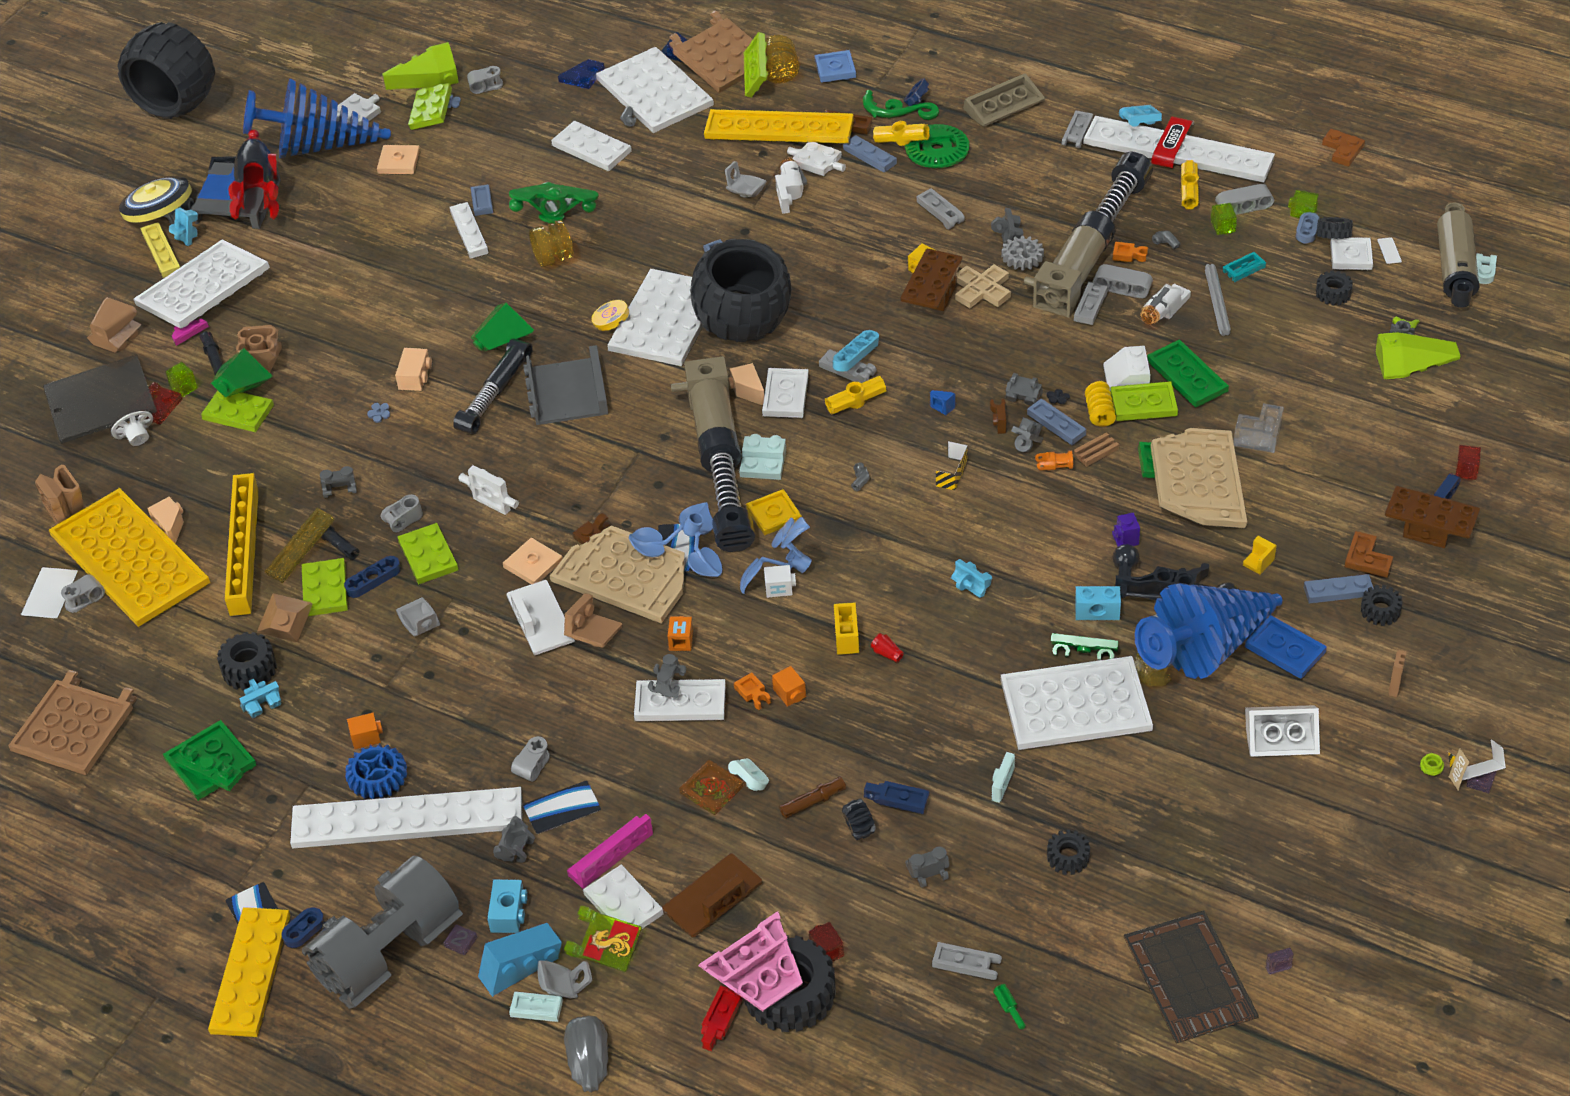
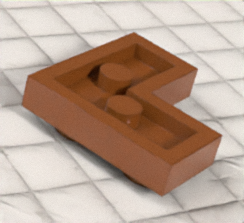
M1330 129L1323 138L1322 145L1336 149L1332 155L1333 162L1349 167L1364 147L1365 140Z
M1355 531L1344 567L1388 577L1393 556L1373 552L1377 536Z

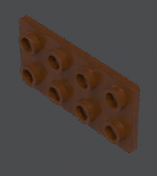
M927 248L901 295V301L944 311L957 287V270L962 262V256Z
M1396 486L1385 511V516L1405 521L1404 538L1445 548L1449 534L1467 539L1470 538L1480 508Z
M730 853L663 905L662 909L670 919L690 937L694 938L760 886L762 879L734 854Z

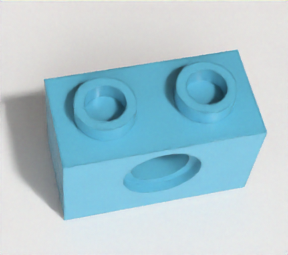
M1076 586V620H1120V586Z
M493 880L488 912V924L491 933L519 932L520 923H524L525 912L522 907L523 904L527 903V889H523L522 880Z

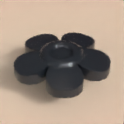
M1056 389L1054 392L1049 391L1046 395L1049 398V402L1054 404L1057 402L1058 404H1066L1067 400L1070 399V395L1063 393L1060 389Z

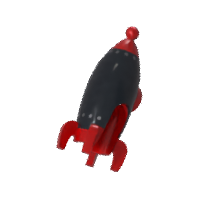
M253 129L248 133L249 138L243 142L236 154L234 181L228 188L230 199L233 200L229 206L230 213L235 220L239 218V209L241 207L244 209L245 191L253 187H260L264 190V209L266 207L269 208L270 218L274 220L279 212V204L276 201L278 186L273 182L277 180L276 154L270 153L265 143L258 138L259 132Z

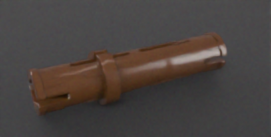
M841 776L828 783H820L815 789L779 805V810L784 819H787L818 802L828 801L829 797L846 790V784Z

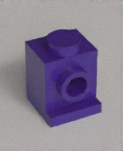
M1134 513L1117 516V525H1114V531H1112L1117 547L1122 544L1139 545L1140 526Z

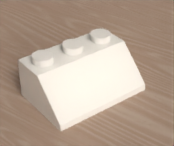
M1316 706L1245 708L1246 733L1250 756L1320 754L1319 708Z

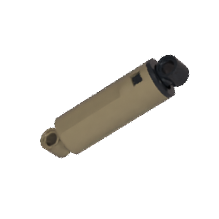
M1453 202L1446 205L1445 213L1437 222L1444 293L1451 298V303L1454 306L1463 308L1470 305L1471 298L1478 292L1480 285L1472 218L1465 212V207L1462 204Z

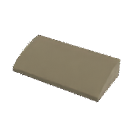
M1024 73L966 98L963 109L978 124L987 126L1045 101V97L1027 74Z

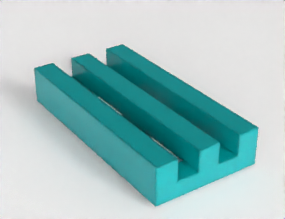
M1252 252L1223 266V272L1228 273L1227 276L1229 278L1232 277V280L1236 282L1265 268L1266 262L1255 252Z

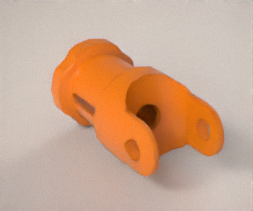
M1072 451L1057 454L1055 452H1046L1035 456V460L1039 462L1037 464V469L1055 470L1062 467L1073 469Z

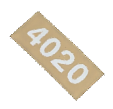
M1461 749L1457 753L1449 774V778L1458 790L1469 764Z

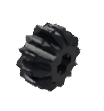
M862 799L852 800L848 804L843 805V817L855 839L867 838L875 832L874 820L869 808Z

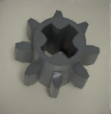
M1398 321L1396 324H1391L1389 333L1399 332L1414 335L1415 328H1410L1411 325L1407 321Z

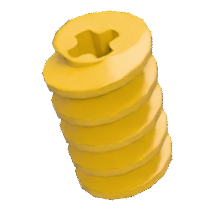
M1103 381L1090 384L1085 390V397L1091 423L1099 427L1113 424L1116 420L1109 385Z

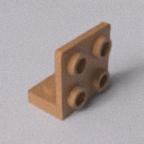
M584 593L565 613L564 636L592 644L596 647H604L622 628V623L593 614V595Z

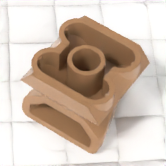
M108 297L105 298L90 324L92 333L87 338L93 345L114 353L124 350L127 346L126 341L135 338L141 326L140 323L132 320L137 315L136 308Z
M272 325L243 327L237 334V353L245 348L270 373L282 349L281 342L277 341L278 330Z
M60 465L55 469L53 479L42 474L36 479L35 484L41 495L42 503L56 524L85 509L79 484L65 465Z

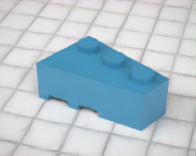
M545 923L485 943L478 977L493 997L538 971V962L540 960L549 962L557 960L562 942L549 924Z

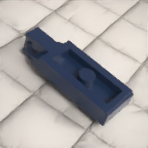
M889 781L879 783V785L866 782L864 788V798L873 800L881 805L924 814L930 794L928 790Z

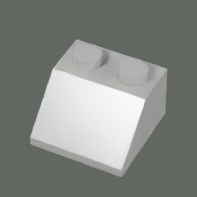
M1145 346L1124 347L1103 364L1106 383L1109 387L1150 383V370Z

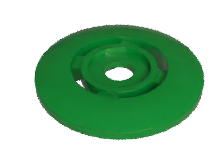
M944 124L928 125L930 129L928 140L911 141L905 145V152L913 162L929 168H944L959 163L967 156L970 147L968 137L961 130ZM934 144H940L943 146L942 148L938 149L932 148Z

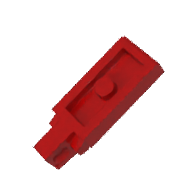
M722 985L719 987L702 1022L701 1034H704L701 1042H703V1049L712 1051L717 1039H723L743 1000V997L728 987Z

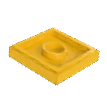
M784 489L746 503V509L750 512L764 536L780 530L790 518H793L795 523L802 517Z

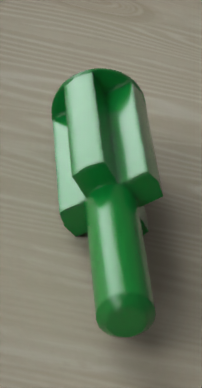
M1006 984L998 985L993 990V993L1005 1013L1010 1012L1018 1028L1024 1029L1026 1025L1016 1010L1017 1003Z

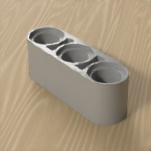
M1257 184L1221 192L1216 196L1215 201L1222 214L1227 217L1267 209L1273 205L1274 198L1265 184Z
M1106 264L1098 268L1093 280L1096 286H1108V292L1136 298H1145L1153 282V278L1148 273Z

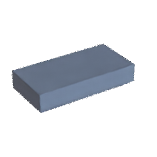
M489 185L470 187L475 216L493 213Z

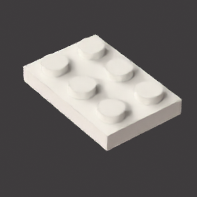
M768 368L762 409L763 416L803 418L809 377L808 369Z
M622 864L583 889L584 895L612 926L614 921L617 920L638 927V931L664 915L662 907Z

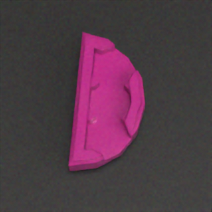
M203 319L193 320L181 329L175 326V331L172 335L175 345H179L209 327L207 321Z

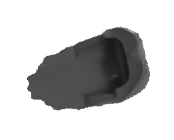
M589 1015L570 1020L565 1029L564 1044L572 1079L582 1086L584 1092L589 1091L592 1093L594 1090L597 1091L599 1089V1084L607 1076L608 1033L604 1024L597 1016Z

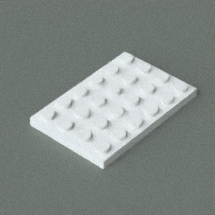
M657 47L596 73L597 80L625 107L631 106L633 114L652 133L714 105L713 99Z
M221 240L134 298L137 306L181 329L197 317L202 316L210 308L218 305L226 297L233 295L235 291L247 285L251 280L262 275L270 267L267 261Z
M650 269L629 306L627 319L625 321L621 320L620 325H618L609 341L608 351L682 366L703 327L692 307L690 292L692 277Z
M1132 656L1001 675V684L1018 750L1153 730L1152 720Z

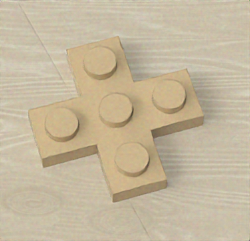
M995 264L982 274L965 266L957 272V283L964 288L955 294V300L969 308L982 299L999 307L1011 297V291L1001 286L1002 283L1009 279V272Z

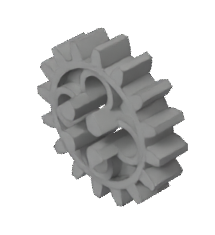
M1015 236L1013 241L1008 239L1007 244H1003V262H1007L1008 267L1014 265L1015 270L1018 267H1021V270H1024L1025 267L1032 269V265L1038 266V262H1042L1044 257L1042 243L1038 244L1037 239L1032 241L1030 236L1027 239H1024V236H1021V239Z

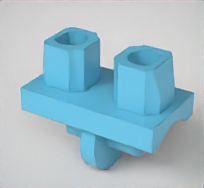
M177 208L175 209L174 224L169 226V232L174 234V238L183 241L187 246L192 245V238L197 237V229L192 226V222L198 220L197 212Z
M961 559L955 562V571L951 577L952 580L957 582L956 587L961 591L967 589L979 598L983 597L986 588L991 584L992 576L987 572L982 574L977 571L976 565L972 562L965 563Z
M254 679L249 680L250 687L244 690L245 696L239 698L241 702L240 707L243 712L247 711L252 718L263 713L259 704L267 701L271 709L281 705L279 686L276 681L266 685L264 681L257 684Z

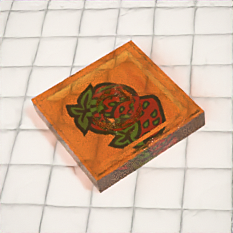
M708 760L679 788L680 794L715 816L744 787V781Z

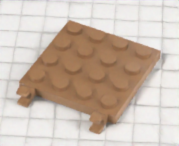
M715 10L710 13L713 17L710 23L714 26L684 43L674 33L669 36L672 40L669 45L673 48L674 55L720 93L744 79V51L753 39L728 18L723 20L720 13ZM765 50L767 56L766 65L773 62V56Z
M69 670L62 681L56 680L8 745L10 751L87 775L132 711V705L137 699L136 696L132 695L134 690L125 687L118 699L79 687L78 685L81 680L75 678L78 672Z

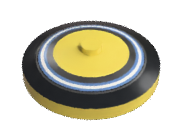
M181 176L159 178L143 184L130 192L121 201L119 211L123 219L128 222L153 220L181 206L191 195L192 188L188 180Z

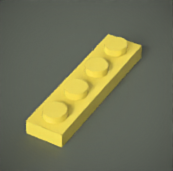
M159 222L142 227L141 232L162 277H167L179 269L180 266Z

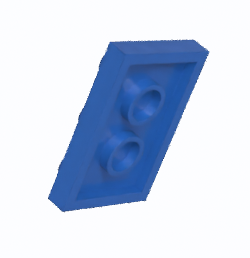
M1271 615L1245 642V648L1300 679L1326 653L1327 646Z

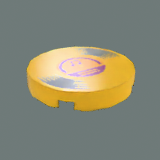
M622 300L607 302L594 312L592 323L595 328L601 331L616 328L620 325L619 322L621 320L625 321L627 319L629 308Z

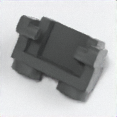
M1013 373L1012 378L1007 383L1005 399L1015 402L1017 399L1024 400L1025 404L1032 406L1042 396V384H1039L1038 378L1033 377L1029 379Z
M345 466L340 471L331 472L330 470H323L320 472L324 498L332 495V487L348 485V493H357L353 468Z
M667 654L663 657L661 669H659V664L654 666L653 671L657 674L656 687L653 685L654 682L650 681L648 689L651 692L660 693L661 696L677 698L680 687L675 686L674 689L671 688V682L675 673L684 676L687 668L684 665H680L678 658L673 654Z
M513 816L507 827L503 828L502 838L493 850L494 856L497 859L513 861L514 856L517 855V862H525L527 855L522 849L525 843L533 844L535 836L527 829L528 826L519 817Z
M936 847L933 851L922 855L914 854L905 861L911 877L917 878L921 888L927 886L925 878L937 874L941 875L943 881L949 879L948 872L944 870V868L949 867V858L946 849L943 847Z

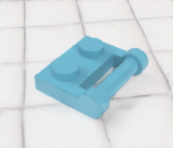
M1151 105L1123 107L1119 110V116L1122 119L1128 120V123L1133 127L1143 122L1145 124H1155V121H1162V113Z

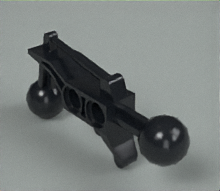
M1122 544L1115 549L1112 555L1114 565L1119 568L1115 586H1120L1121 598L1131 596L1157 600V598H1162L1160 593L1164 588H1168L1172 584L1208 586L1199 584L1209 574V564L1202 563L1201 567L1188 571L1185 568L1174 570L1157 566L1153 573L1142 577L1131 576L1132 569L1137 566L1140 559L1138 550L1130 544ZM1231 582L1222 583L1217 586V588L1240 590L1237 585Z

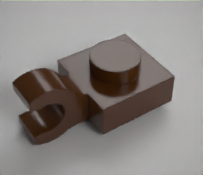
M993 399L990 400V410L994 412L993 426L997 425L998 434L1006 433L1005 399H1002L999 405L994 404Z
M604 513L599 514L593 524L588 521L573 532L574 539L580 544L588 543L591 536L599 534L604 529L610 527V524L606 522L609 518Z

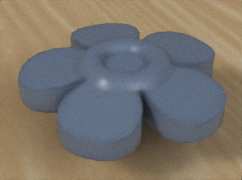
M451 94L447 108H451V106L453 108L459 107L461 99L459 97L453 98Z
M374 403L371 406L372 410L367 413L369 418H373L374 422L379 423L382 421V418L387 419L390 416L388 411L389 405L383 403L380 406L379 403Z

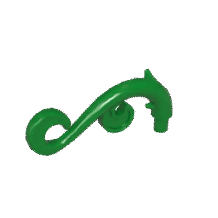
M867 90L863 96V106L874 118L876 116L894 118L918 110V115L922 119L932 120L939 114L938 106L930 102L903 108V103L900 100L889 99L885 103L886 109L876 106L877 103L873 101V92L871 90ZM922 108H926V109H930L931 111H930V112H924V111H922L921 109H922Z

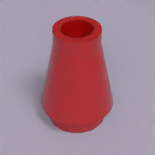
M879 633L873 639L870 646L874 649V653L891 659L896 663L904 655V652L900 650L887 634Z

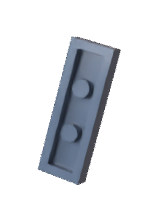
M857 135L852 137L849 143L843 144L845 151L884 173L897 164L896 157Z
M1042 398L1027 409V415L1071 445L1086 435V428Z
M1369 574L1304 582L1308 603L1361 598L1365 590L1368 591L1369 587L1373 588Z

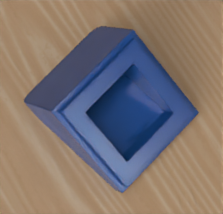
M932 390L930 392V406L947 415L955 408V393Z

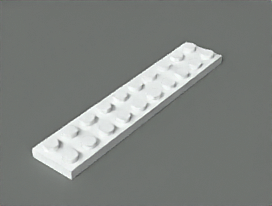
M1095 116L1084 137V144L1124 153L1133 151L1143 154L1147 158H1152L1164 130L1141 125L1133 127L1127 122ZM1186 135L1175 156L1174 163L1181 165L1186 160H1193L1197 163L1198 169L1264 183L1274 161L1275 154Z
M521 787L293 806L290 843L292 848L502 831L510 823L513 816H517L522 820Z

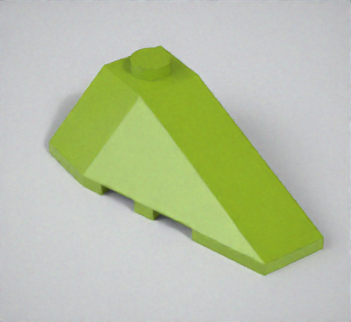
M449 42L431 46L426 49L427 52L411 57L412 60L405 64L400 63L382 73L385 89L430 88L439 84L449 83L452 85L459 83Z
M1399 332L1378 334L1375 352L1384 379L1405 378L1410 376L1412 372L1418 370L1423 372L1427 370V367L1433 365L1441 366L1460 359L1456 342Z

